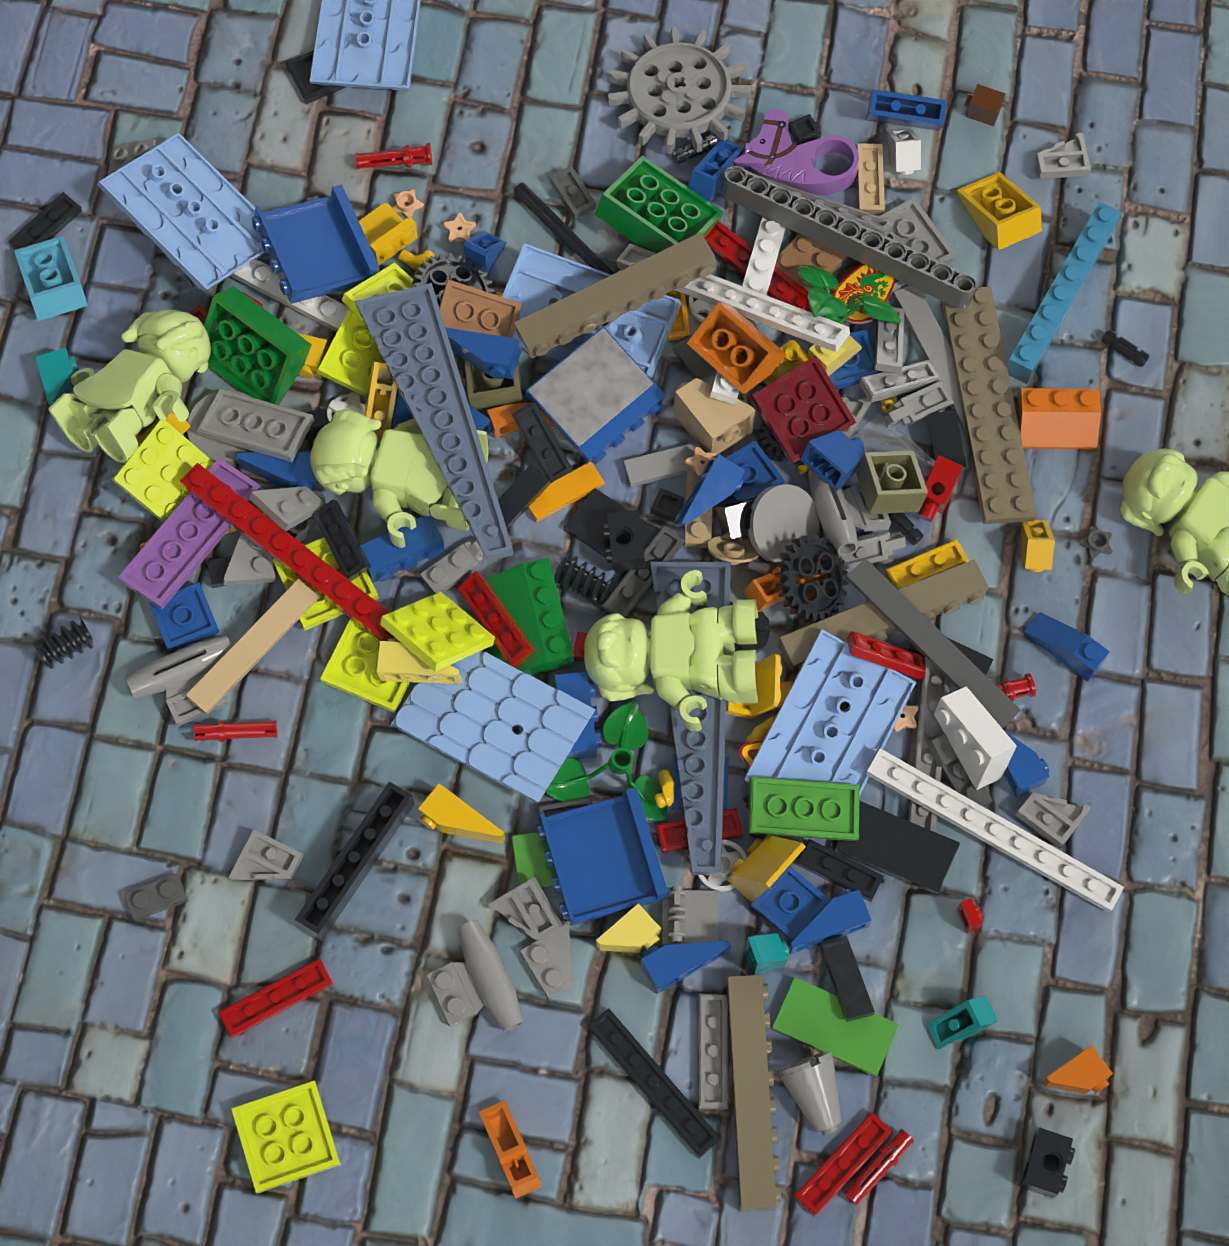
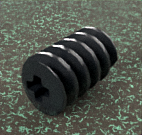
M568 552L556 569L554 575L555 583L560 584L563 582L565 589L573 586L572 592L576 595L582 591V598L586 600L591 597L590 601L593 605L604 601L614 584L615 578L612 577L607 582L604 581L605 572H602L598 577L595 576L597 570L595 566L589 572L586 571L588 562L585 561L578 566L579 557L575 556L569 561Z
M81 616L80 625L76 624L73 620L70 621L71 630H68L63 625L60 626V636L56 632L51 631L50 641L44 636L40 637V646L36 642L31 641L43 664L47 665L50 669L54 668V659L60 664L64 663V654L70 659L74 658L73 649L80 654L84 653L83 644L90 649L94 648L93 638Z

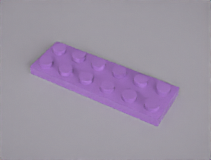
M220 458L208 470L250 504L252 503L250 500L251 493L262 490L261 485ZM189 493L118 576L119 581L162 610L232 525Z

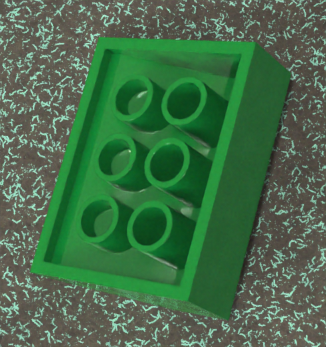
M641 156L602 194L594 215L641 248L657 254L700 232L706 238L724 212L653 162Z
M235 286L213 296L204 324L211 345L208 367L240 392L252 398L279 405L305 365L312 344Z
M549 558L522 563L486 578L485 580L535 649L516 669L525 674L535 676L574 667V655ZM495 642L493 646L486 648L488 654L509 664Z

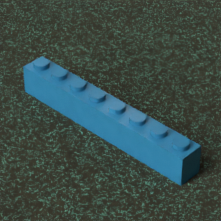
M1099 201L1012 353L1006 366L1009 376L1028 384L1115 231L1122 215L1121 211Z

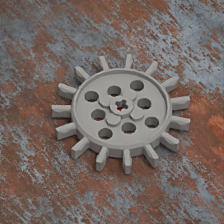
M672 27L670 43L657 46L650 34L646 33L644 34V46L648 52L639 57L626 48L621 51L622 61L632 66L630 73L610 69L609 82L626 85L627 91L608 94L609 107L629 104L631 110L618 117V126L620 129H623L638 120L644 126L639 134L640 145L644 146L655 132L667 136L665 146L668 154H672L676 137H691L692 145L696 152H701L702 137L700 134L709 129L723 141L728 139V129L720 122L724 115L741 122L744 121L745 109L730 104L731 98H751V85H731V79L745 75L747 65L744 61L729 67L725 66L722 60L730 54L731 44L728 42L720 46L714 53L703 48L706 44L705 30H701L696 37L695 43L690 44L679 43L680 35L677 27ZM701 66V67H704V68H703V69H696V68H694V67ZM671 70H678V71H680V72L672 73V72H670V71H671ZM652 73L655 76H647L646 74ZM706 86L708 89H700L699 87ZM657 93L659 96L653 97L650 94ZM710 106L712 109L707 110L703 107ZM680 110H687V111H689V112H687V113H680V112H678V111H680ZM660 113V114H663L664 116H662V117H656V116H654V115Z

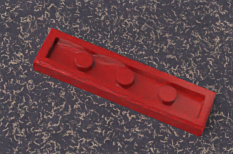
M475 570L457 587L484 628L495 636L494 642L512 667L517 668L535 651L481 572Z
M319 958L218 1013L230 1037L234 1038L334 984Z
M871 1112L793 1197L815 1217L887 1140L893 1131Z

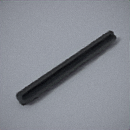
M521 182L515 186L514 194L586 266L610 275L615 274L525 183Z

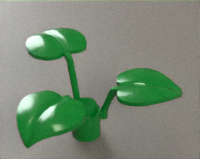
M814 265L799 266L798 274L806 284L814 287L808 292V302L814 318L821 316L843 324L856 310L861 308L865 314L875 319L901 323L900 317L894 308L885 300L876 296H862L861 302H858L848 311L846 304L842 300L830 294V289H837L839 286L837 279L832 273Z
M633 701L619 707L605 721L603 726L604 740L610 745H618V749L612 753L607 763L585 776V768L581 762L573 758H566L545 792L560 802L585 799L590 793V786L587 780L594 778L606 769H610L611 772L617 775L626 774L627 784L630 786L626 790L637 788L647 821L665 820L667 806L659 808L655 800L656 794L663 793L660 784L652 777L646 775L640 776L635 783H633L631 777L632 770L630 766L633 763L631 751L641 748L647 741L649 733L647 722L639 709L638 703Z

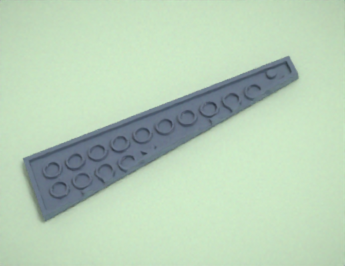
M432 283L355 301L357 310L486 561L512 556L513 548Z
M651 562L657 612L662 603L676 593H682L681 580L686 573L693 570L702 572L703 580L700 585L693 586L690 591L695 593L705 592L708 602L699 606L691 605L688 611L690 614L707 607H716L719 610V608L725 605H730L731 562ZM687 690L691 694L690 696H701L706 699L707 707L704 710L696 708L689 713V716L699 718L702 729L698 732L687 729L682 722L680 709H675L670 705L693 875H721L727 700H718L694 690Z

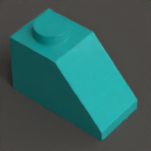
M66 348L35 356L50 407L64 393L71 392L74 387L71 383V376L76 371H79L75 356L70 357Z
M778 933L748 937L744 950L753 975H760L786 966L787 957L790 956L786 941H781Z
M982 996L963 1002L926 1025L940 1050L981 1032L997 1023L998 1019L987 996Z

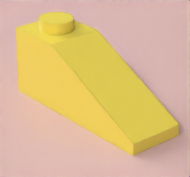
M396 638L380 641L377 674L380 681L462 685V678L458 669L448 665L440 670L433 671Z

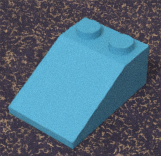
M64 236L14 250L38 321L88 306Z

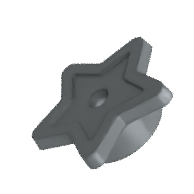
M1093 526L1090 527L1089 536L1079 541L1080 545L1089 549L1090 558L1092 559L1100 553L1111 554L1113 552L1109 545L1112 533L1097 530Z

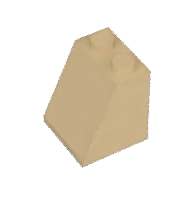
M698 378L691 382H683L675 391L673 414L694 441L700 443L701 449L705 453L715 452L716 454H721L752 433L755 409L752 406L738 399L734 405L710 398L713 386Z

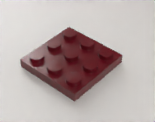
M816 355L749 396L790 464L802 457L809 441L837 430L843 432L857 423Z

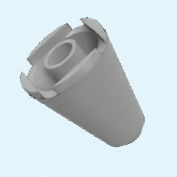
M831 1051L801 1059L794 1064V1067H791V1064L777 1070L779 1077L815 1132L821 1131L822 1135H827L839 1130L837 1125L842 1123L834 1059Z

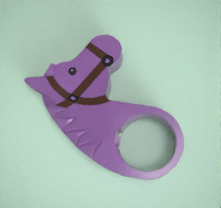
M773 109L765 115L759 135L750 143H746L745 154L736 158L734 164L737 167L751 171L753 174L815 195H829L843 191L855 182L858 174L859 153L856 146L850 140L836 135L826 136L800 145H793L788 132L787 113L784 110ZM836 152L848 157L852 166L845 173L832 176L815 169L814 164L820 156Z

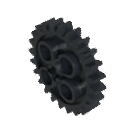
M452 253L449 254L447 259L442 254H439L437 260L431 256L428 262L423 261L421 267L417 268L412 281L413 287L432 283L439 307L447 280L491 294L495 292L494 289L490 288L493 282L485 280L488 273H479L480 265L472 267L471 259L465 263L463 262L462 255L456 260Z
M806 535L792 539L791 544L785 545L786 551L779 553L783 561L776 562V565L781 569L780 572L775 573V576L780 578V582L776 583L775 586L782 588V592H780L778 597L786 598L783 606H791L790 614H797L798 620L805 619L806 622H819L832 617V613L839 612L837 606L844 604L841 596L847 595L843 585H848L849 582L844 580L843 576L848 571L841 568L845 561L837 559L839 556L838 552H833L834 546L832 543L826 544V538H819L818 535ZM828 574L826 579L796 584V579Z

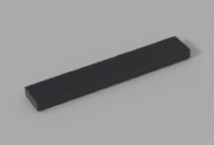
M609 1008L587 1026L588 1030L699 1159L721 1141V1137Z

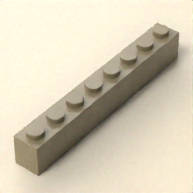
M700 232L515 321L514 324L518 336L531 359L536 356L545 355L552 348L565 345L583 333H590L596 327L606 322H613L619 316L629 311L638 310L643 304L661 299L666 293L677 288H683L699 277L710 275L717 269L715 255Z
M974 559L901 588L899 591L931 622L937 615L944 612L946 615L952 614L964 604L974 605L984 599L989 586ZM866 602L780 637L778 647L790 673L793 674L800 671L821 629L848 643L847 637L851 631L879 641H884L892 633H902L870 602Z
M762 975L728 976L726 984L740 1212L775 1211L776 1203H781V1186L775 1185V1173H779V1156L773 1155V1144H777L778 1136L777 1126L771 1125V1115L776 1114L775 1097H770L769 1086H774L773 1068H768L767 1057H772L771 1040H766L765 1030L770 1029L769 1011L764 1012V1001H768V984L762 982Z

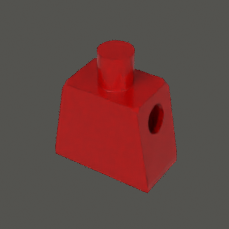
M940 455L938 456L925 484L928 494L919 511L918 516L932 522L937 512H944L960 479L963 469L962 465Z

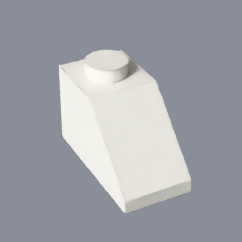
M911 128L887 130L891 165L894 170L903 175L913 174L914 170H921V140Z

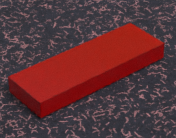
M851 631L847 637L850 655L920 680L926 673L921 655Z
M737 808L723 811L722 840L743 837ZM685 819L656 825L662 854L689 848Z

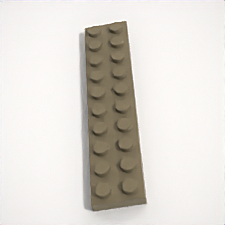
M976 287L971 303L966 308H956L941 301L952 353L983 524L1035 521L1037 514L1008 368L1006 367L1007 363L992 288Z

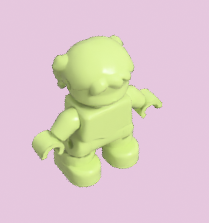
M162 310L159 312L150 311L143 313L121 335V339L124 342L137 341L138 352L124 349L97 373L91 368H84L71 376L74 393H64L48 409L69 441L85 452H91L99 445L108 456L118 462L125 463L138 449V441L135 436L141 428L153 422L156 414L160 421L167 419V416L171 413H174L180 422H184L188 418V409L181 399V383L187 382L195 371L204 373L208 369L211 345L207 330L201 321L187 312Z
M349 409L335 412L331 422L318 432L310 455L311 468L316 480L326 490L335 495H341L346 491L361 493L371 485L373 490V508L387 523L389 538L396 547H405L404 534L397 531L399 528L405 526L411 530L416 528L415 518L411 514L403 512L401 507L410 508L423 516H433L435 519L444 520L450 528L463 531L469 529L414 419L398 424L394 430H386L380 444L377 435L372 430L379 429L381 421L370 419L363 414ZM477 430L487 463L489 454L487 432Z
M1164 448L1143 454L1136 459L1124 476L1122 483V496L1124 499L1120 506V513L1123 519L1134 526L1153 532L1156 536H1162L1164 529L1160 523H1166L1176 516L1177 519L1169 530V536L1172 538L1171 549L1177 564L1182 565V568L1174 577L1176 589L1182 594H1188L1192 591L1193 582L1188 578V573L1193 574L1197 580L1203 579L1208 575L1212 581L1218 583L1220 590L1229 596V471L1217 472L1194 490L1197 485V473L1192 466L1185 462L1184 455L1181 452Z
M698 570L689 571L681 580L682 593H676L660 605L657 615L652 618L651 632H648L646 626L640 620L627 619L618 613L599 619L591 627L585 639V669L591 680L598 685L600 695L609 701L625 700L641 694H653L654 687L649 683H645L649 675V669H651L659 697L675 709H680L682 722L687 729L698 732L702 729L699 718L691 717L689 713L696 708L704 710L707 707L706 699L701 696H690L691 694L687 690H694L718 700L725 699L731 703H758L755 680L756 650L735 652L734 643L757 644L755 618H758L756 600H736L733 605H725L719 608V610L716 607H707L690 614L688 611L691 605H703L708 600L705 592L695 593L690 591L693 586L701 584L703 580L702 572Z

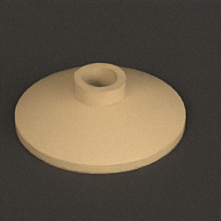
M721 535L712 538L708 542L710 554L725 562H731V565L750 562L760 556L749 538L739 542H732V539L724 538Z

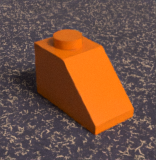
M1091 1045L1046 1077L1042 1084L1047 1088L1085 1095L1091 1090L1097 1094L1109 1085L1106 1079L1113 1073Z

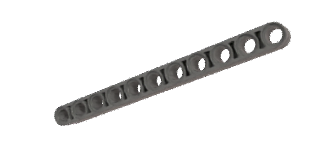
M731 166L725 170L721 194L726 199L956 308H966L970 305L977 286L976 280L970 275L741 167Z

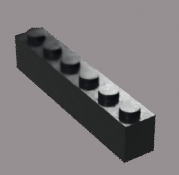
M388 782L295 918L298 928L320 942L323 941L415 805L413 795L392 782Z

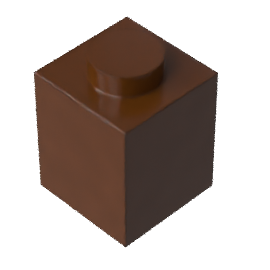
M977 84L974 93L969 92L964 105L969 107L966 117L994 126L1006 93Z

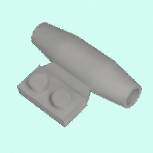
M809 469L808 479L811 498L814 501L823 530L839 555L849 556L857 551L858 540L855 527L861 528L863 531L889 530L891 521L887 513L869 514L860 485H851L850 488L842 491V488L836 491L813 470Z
M227 636L195 643L151 662L125 680L134 699L166 691V704L178 727L206 715L186 697V694L213 668L232 646ZM224 697L209 713L227 706L226 698Z
M477 920L461 925L457 928V933L465 963L451 962L427 974L449 1025L453 1027L477 1015L485 1004L503 1032L519 1027L524 1023L516 990L497 948Z

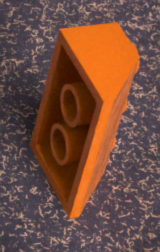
M718 302L687 342L692 349L743 394L771 375L786 356V353L730 304Z
M1021 388L1016 400V409L1023 449H1097L1101 417L1099 389Z

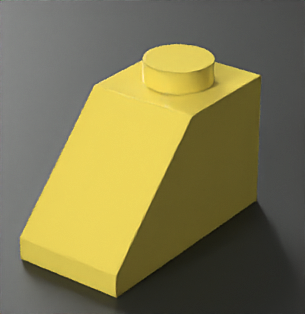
M849 335L837 352L814 344L809 348L808 356L812 358L816 355L826 373L830 376L859 352L862 346Z
M638 903L596 940V947L600 951L640 953L644 948L649 950L660 941L658 936L660 935L661 928Z

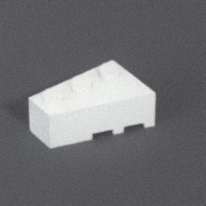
M967 686L942 697L934 715L942 730L946 733L952 748L975 789L978 790L1001 779L1017 747L1016 744Z

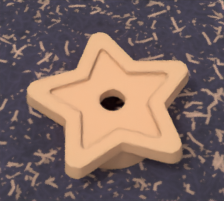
M414 189L393 194L396 200L393 209L396 213H403L407 218L409 216L412 218L414 211L424 206V203L416 199Z
M459 213L454 221L444 222V227L450 232L449 242H462L470 239V231L476 227V223L466 221L462 213Z
M696 447L694 456L687 458L685 463L691 466L692 471L699 478L709 459L717 454L715 452L705 453L701 448Z
M905 704L901 714L905 715V718L899 716L894 726V732L897 733L907 727L917 729L914 716L919 710L918 706H907Z

